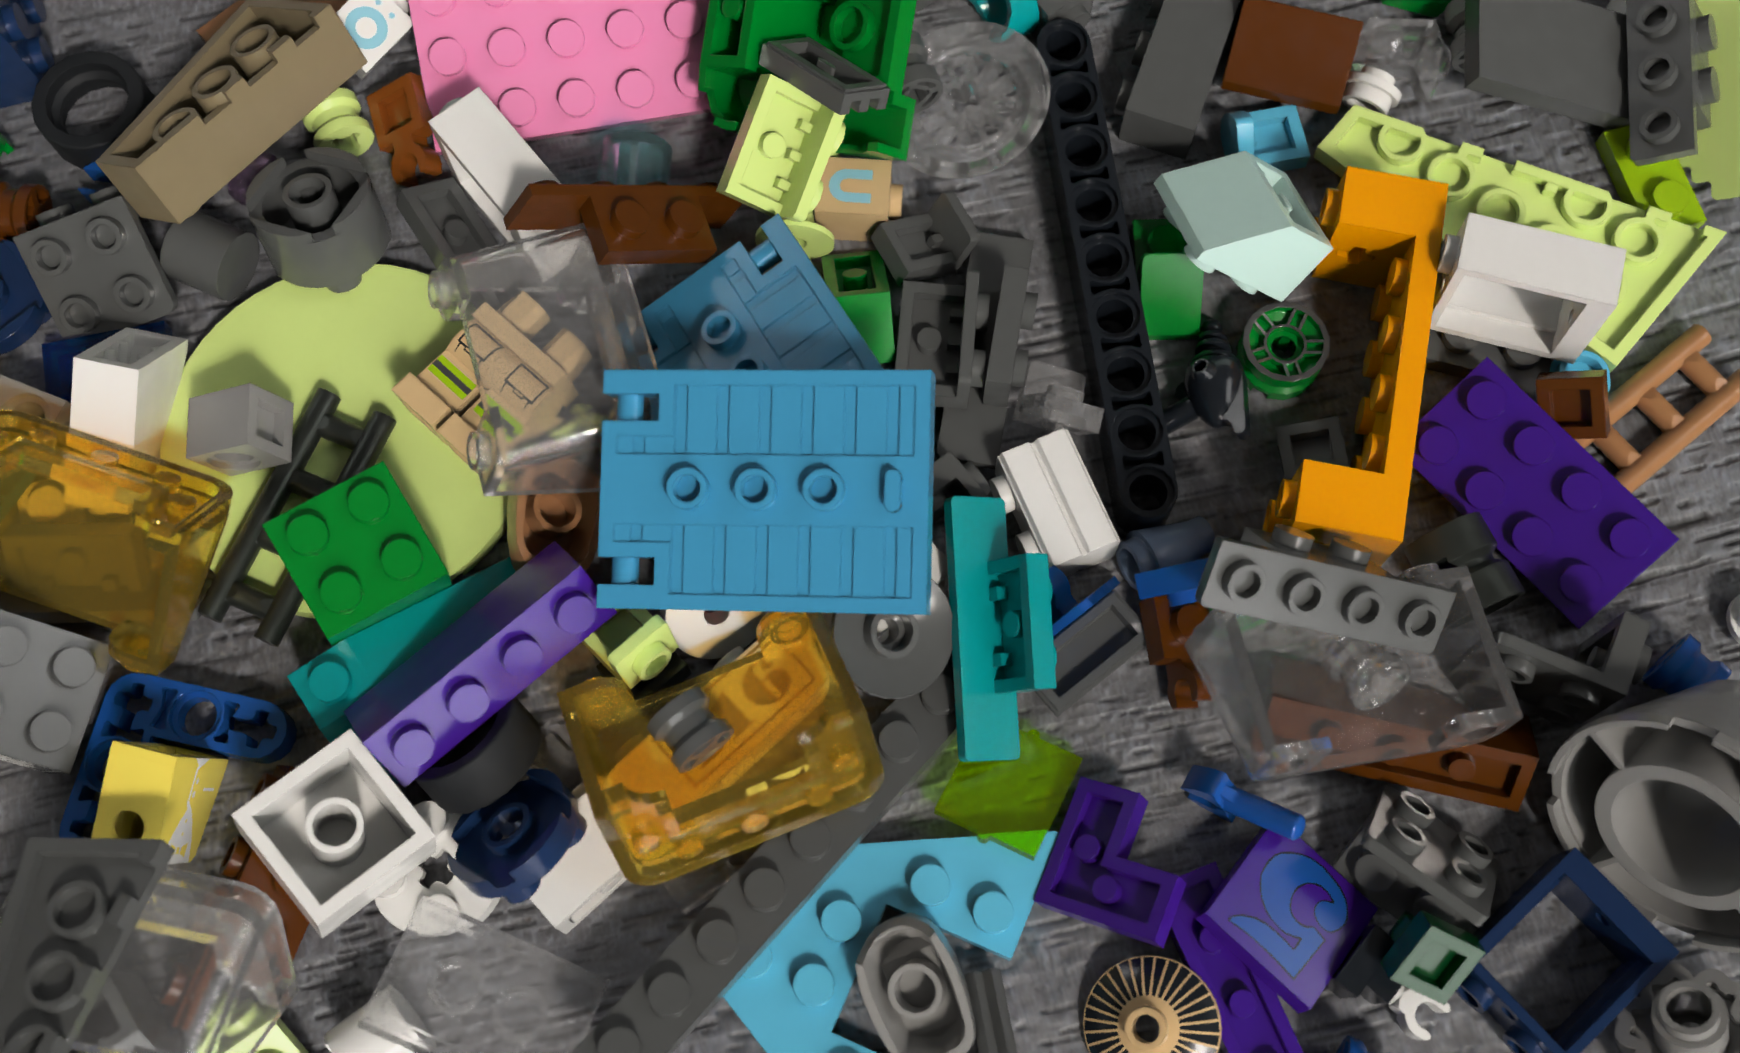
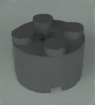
M332 147L304 149L306 158L288 165L284 157L271 162L250 183L246 192V206L249 210L250 221L278 277L301 287H327L334 293L348 292L356 288L362 280V274L379 261L392 238L391 229L372 181L365 171L363 164L355 155Z

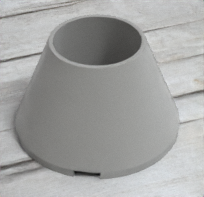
M1728 679L1709 681L1604 716L1580 727L1570 735L1556 752L1547 772L1552 774V796L1546 802L1548 815L1564 850L1576 847L1653 925L1658 920L1673 928L1695 935L1692 940V945L1721 952L1740 953V681Z

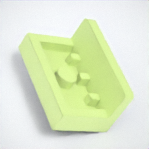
M761 74L716 191L771 217L778 213L783 220L803 222L807 215L816 208L823 192L821 178L829 157L838 150L843 141L846 126L843 122L845 115L835 113L790 83L772 74Z

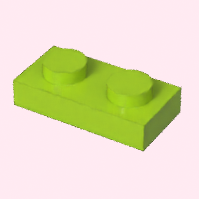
M1629 125L1602 133L1595 146L1623 203L1643 210H1647L1649 206L1673 213L1672 220L1698 229L1707 221L1678 158L1636 166L1630 158Z

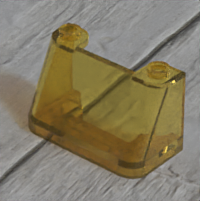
M0 410V590L113 629L108 639V653L127 670L158 676L178 656L229 518L233 497L232 489L224 481L44 418L20 411Z
M767 612L756 628V639L761 651L638 700H635L630 687L624 681L614 677H594L556 693L594 819L624 877L630 883L649 886L667 882L856 805L871 797L881 787L884 781V768L866 709L822 613ZM701 687L709 697L708 708L716 718L726 719L733 727L734 734L721 749L702 764L685 773H679L671 762V749L665 742L655 741L647 731L646 726L660 709L678 695L691 688Z

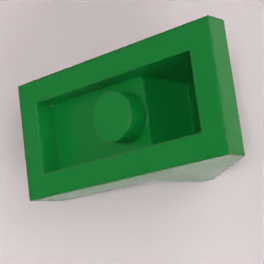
M1167 219L1132 220L1130 228L1131 250L1149 340L1197 339L1200 334L1204 271L1187 257L1184 252V247L1187 245L1184 237Z

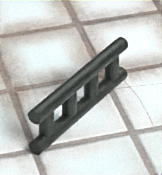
M318 388L292 435V462L278 465L273 470L198 609L200 614L221 623L229 607H236L263 619L254 637L269 645L279 647L304 598L289 572L286 574L275 596L243 583L261 548L279 555L262 524L280 515L291 492L311 499L374 466L397 423L393 418L382 412L373 411L365 428L333 416L341 399L330 391ZM321 437L353 450L336 483L304 471Z

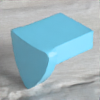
M1286 105L1252 112H1245L1243 110L1225 113L1221 119L1220 136L1225 156L1247 151L1281 171L1306 167L1311 155L1296 105Z

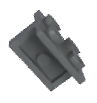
M1387 784L1378 794L1370 815L1332 863V867L1362 895L1396 919H1399L1405 910L1412 913L1414 917L1420 910H1423L1462 930L1470 922L1477 927H1481L1489 917L1500 865L1499 861L1494 858L1492 850L1480 838L1467 831H1460L1458 833L1439 820L1432 807L1421 797L1408 791L1400 793Z

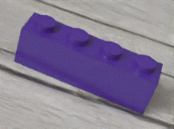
M553 541L343 712L362 744L405 788L614 616L617 611L615 609L596 608V584L581 565L556 541Z

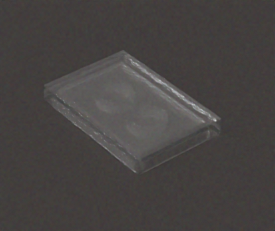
M422 895L357 1027L414 1053H571L587 1036L610 980Z

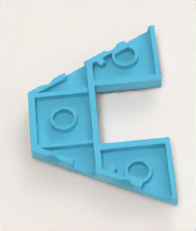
M1045 831L858 844L723 997L766 1053H877L833 1033V1030L856 979L855 963L868 936L879 925L885 908L888 907L901 914L913 913L926 917L939 927L942 932L1010 961L1034 904V897L1059 832Z

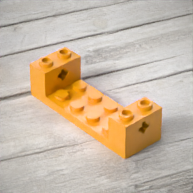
M1347 166L1337 188L1327 187L1319 217L1314 216L1334 249L1313 269L1312 277L1376 288L1370 319L1371 321L1379 322L1377 341L1370 340L1365 353L1362 371L1364 377L1371 378L1369 398L1362 397L1355 420V433L1364 435L1361 455L1353 456L1350 467L1304 459L1291 480L1282 479L1277 500H1269L1264 517L1263 531L1272 533L1275 524H1283L1309 533L1315 538V543L1330 546L1333 537L1347 539L1369 548L1372 551L1369 560L1380 567L1403 542L1449 184Z

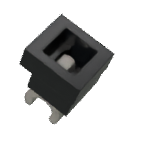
M1376 924L1366 926L1326 987L1340 999L1357 998L1361 995L1370 1004L1388 1003L1389 1008L1397 1014L1400 1029L1408 1037L1414 1040H1430V1033L1416 1021L1415 1011L1417 1007L1424 1003L1436 1013H1448L1451 1010L1448 1002L1443 1005L1390 980L1380 961L1394 945V941L1390 935Z

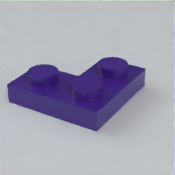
M1081 776L1033 901L1045 909L1164 948L1187 883L1178 875L1127 860L1148 801L1140 793Z

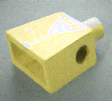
M112 741L91 838L162 839L175 850L168 864L191 862L198 850L229 759L171 744Z

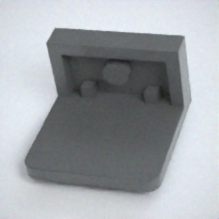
M114 185L89 195L94 206L77 213L71 203L48 210L35 216L40 227L13 237L64 342L71 348H81L110 337L126 327L134 328L174 312L178 306L177 297L138 218L140 216Z
M1625 611L1581 643L1574 660L1512 634L1496 631L1463 659L1459 672L1463 676L1473 679L1472 685L1484 694L1500 699L1516 697L1535 705V711L1538 715L1558 724H1582L1626 697L1630 685H1636L1641 680L1652 655V648L1644 645L1652 622Z

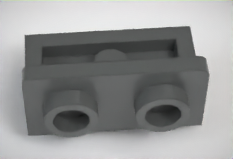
M967 270L965 286L903 281L895 370H932L936 375L935 407L967 409L970 387L983 386L986 350L974 349L975 330L987 331L990 294L978 293L980 271Z

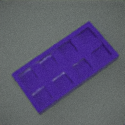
M1488 357L1418 421L1412 467L1462 516L1472 512H1480L1497 541L1496 549L1578 629L1584 626L1680 540Z

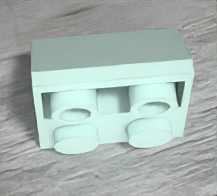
M1247 151L1161 174L1154 182L1166 205L1163 209L1165 217L1181 232L1187 243L1184 247L1187 257L1204 272L1213 273L1216 269L1230 276L1236 285L1249 294H1255L1257 291H1260L1283 302L1334 249L1288 175Z

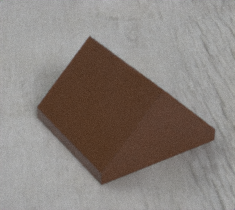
M1241 0L1221 89L1337 115L1364 22L1269 0Z

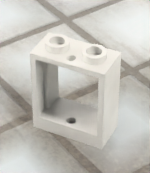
M477 87L464 97L449 101L437 116L428 121L452 175L459 186L538 281L586 247L581 230H506L503 218L528 184L542 180H553L559 184L561 183L480 87Z
M1469 212L1457 235L1446 234L1441 244L1430 329L1574 364L1617 307L1627 249Z

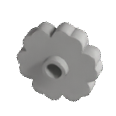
M1679 964L1667 965L1638 994V997H1635L1617 1015L1614 1031L1617 1049L1621 1053H1740V983L1733 980L1730 981L1727 975L1715 968L1705 969L1693 977L1685 967Z

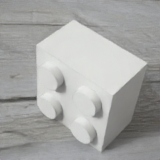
M352 729L346 731L231 814L239 833L322 939L436 852L435 833L362 744Z

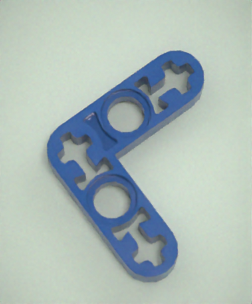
M130 673L122 676L110 686L104 697L61 820L59 837L87 838L83 836V831L87 824L94 825L99 802L94 801L93 798L96 791L101 793L104 780L102 775L103 764L109 756L112 741L133 742L122 736H115L118 728L128 733L133 731L141 735V742H165L254 763L271 764L285 757L296 742L297 729L294 720L285 710L266 700L144 673ZM144 695L152 700V706L149 711L142 710L134 714L126 709L130 698L141 699ZM212 702L217 711L213 727L204 734L190 735L185 726V718L188 711L195 704ZM268 717V723L277 728L274 738L262 739L259 747L258 741L243 732L233 730L235 718L245 724L263 726Z

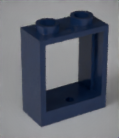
M1576 847L1549 858L1472 935L1480 942L1486 951V955L1552 891L1616 956L1621 964L1549 1035L1478 962L1458 987L1456 993L1474 1010L1480 1013L1487 1011L1506 1030L1502 1035V1039L1513 1053H1581L1679 953L1672 943Z

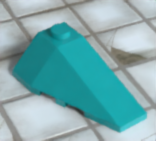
M508 557L345 638L287 676L318 728L330 743L349 729H352L356 734L343 712L516 572L512 566L511 558ZM376 759V761L380 764V766L384 769V771L388 774L392 781L395 784L399 783L388 772V770Z

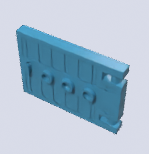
M778 213L760 226L768 238L748 252L743 244L738 241L641 310L638 314L645 326L627 338L619 328H616L600 340L617 370H885ZM780 260H783V261L780 262L778 265H776L775 267H773L772 269H770L768 272H766L765 274H763V272H765L766 270H768L770 267H772L773 265H775L777 262H779ZM656 348H659L657 351H655L654 353H652L651 355H649L647 358H645L644 360H642V358H644L645 356H647L649 353H651L652 351H654ZM644 398V418L646 421H658L659 398Z
M604 370L603 393L612 398H617V420H602L598 557L612 558L611 584H597L596 608L931 615L936 377L932 370ZM644 398H659L658 421H644ZM640 559H654V585H639Z

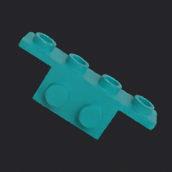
M953 496L946 498L944 501L949 604L953 614L952 658L958 758L962 762L1016 760L1020 757L1017 693L1056 688L1055 667L1057 652L1053 643L1051 612L1053 588L1049 578L1048 554L1024 553L1008 557L1005 502L1002 498Z

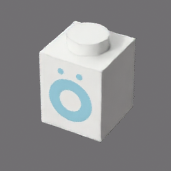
M348 0L336 12L368 61L355 73L361 80L412 29V20L408 16L410 13L409 3L406 0Z

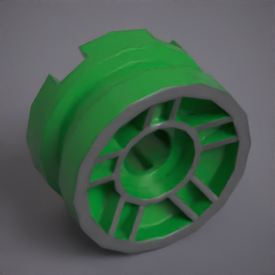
M1279 301L1264 305L1251 315L1236 346V357L1243 366L1247 387L1250 390L1255 388L1267 394L1266 399L1286 400L1301 395L1312 386L1330 351V336L1325 323L1313 310L1298 303ZM1271 344L1274 349L1283 352L1290 349L1292 355L1287 359L1275 356L1272 352Z

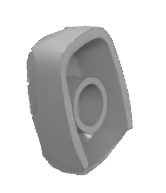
M913 913L893 916L878 925L866 939L856 960L855 968L863 1002L889 1053H967L976 1038V1024L965 978L957 956L943 932L930 919Z

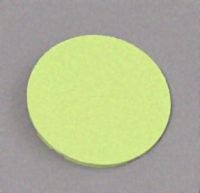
M375 264L362 274L360 284L348 292L334 293L327 287L307 288L281 280L254 294L220 320L199 343L183 368L180 384L160 445L161 476L165 496L179 530L196 555L217 575L276 466L229 476L186 459L189 398L252 383L294 403L293 434L318 388L330 391L341 399L333 416L365 428L373 411L382 412L393 418L397 423L375 465L384 461L446 567L451 581L461 573L465 575L471 571L505 534L507 530L508 493L514 474L523 458L531 451L537 449L538 438L497 482L490 486L455 454L448 445L444 444L409 412L391 389L409 372L416 377L446 350L450 341L460 330L468 324L475 322L473 316L477 311L474 306H461L446 282L436 277L399 266ZM321 437L304 471L336 483L353 450ZM291 492L280 515L309 499ZM261 548L243 583L275 596L288 570L279 555ZM303 599L295 615L315 618L305 599Z

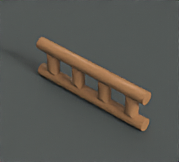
M1694 324L1608 396L1610 432L1607 438L1575 439L1584 449L1593 443L1619 469L1613 476L1630 493L1638 489L1740 401V369H1737L1726 379L1699 353L1712 341L1707 329L1699 324ZM1678 370L1706 395L1685 415H1682L1656 390L1657 387ZM1635 406L1663 432L1640 453L1612 426Z

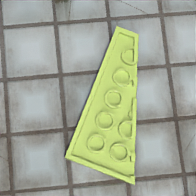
M1355 104L1317 146L1313 156L1341 178L1347 166L1449 184L1441 244L1446 234L1457 235L1466 216L1471 212L1627 249L1617 307L1584 349L1599 355L1606 362L1610 373L1617 367L1727 233L1705 225L1701 230L1672 220L1673 213L1653 206L1643 210L1612 199L1609 191L1518 160L1512 165L1483 155L1484 148L1462 142L1459 147L1427 136L1422 127Z

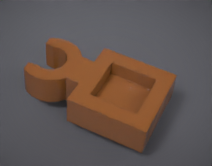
M408 72L366 96L379 150L393 154L391 173L394 181L398 185L406 187L417 186L418 179L415 174L417 164L420 172L433 176L440 175L442 173L440 156L434 149L429 148L427 138L432 136L433 133L428 121L434 117L426 102L422 76Z

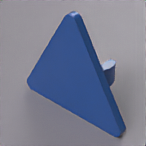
M1054 565L1050 567L1049 578L1053 588L1051 600L1053 636L1118 586L1120 582L1117 578L1113 576L1078 604L1071 595L1070 583L1066 575Z

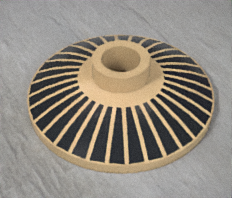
M1143 955L1117 963L1097 980L1085 1005L1083 1027L1089 1053H1218L1220 1048L1222 1023L1220 1011L1213 993L1197 973L1171 958ZM1141 1015H1150L1158 1022L1160 1031L1155 1041L1143 1040L1138 1035L1136 1022Z

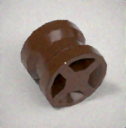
M0 181V241H2L1 239L9 240L12 236H18L40 227L35 216L53 209L51 196L44 185L25 183L17 189L13 188L8 182Z

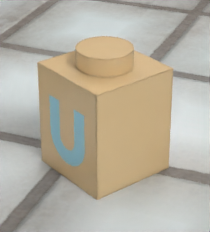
M829 157L821 178L823 182L822 196L814 210L815 223L831 231L835 240L873 242L871 236L880 223L901 219L903 184H892V160Z

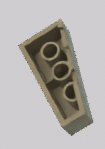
M246 0L95 163L140 217L181 224L184 220L194 215L206 201L360 70L368 61L331 4L288 0Z

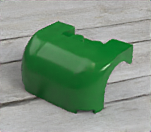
M709 0L699 65L698 90L707 93L710 110L715 118L713 125L738 133L760 75L772 74L780 78L759 64L763 43L810 37L886 83V86L890 88L886 109L876 110L869 106L868 111L858 113L850 108L849 114H846L843 120L846 126L845 135L836 153L841 157L907 161L916 99L902 95L917 0Z

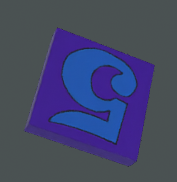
M1261 828L1195 919L1300 1014L1313 1007L1378 908L1301 838L1290 840L1265 828Z

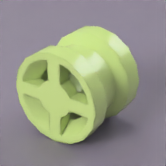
M337 88L302 119L307 131L315 134L313 139L314 147L337 148L359 157L370 148L374 141L375 135L368 121L359 116L361 106L355 93L347 88Z

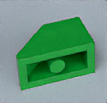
M878 250L832 254L821 257L824 281L881 365L882 363L896 362L890 289L884 262Z

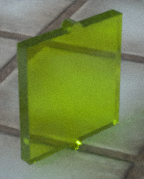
M1019 729L1020 757L1016 760L959 761L934 808V814L976 833L977 840L982 844L990 840L1034 861L1082 764L1083 758L1040 739V733L1037 730L1032 729L1027 733Z

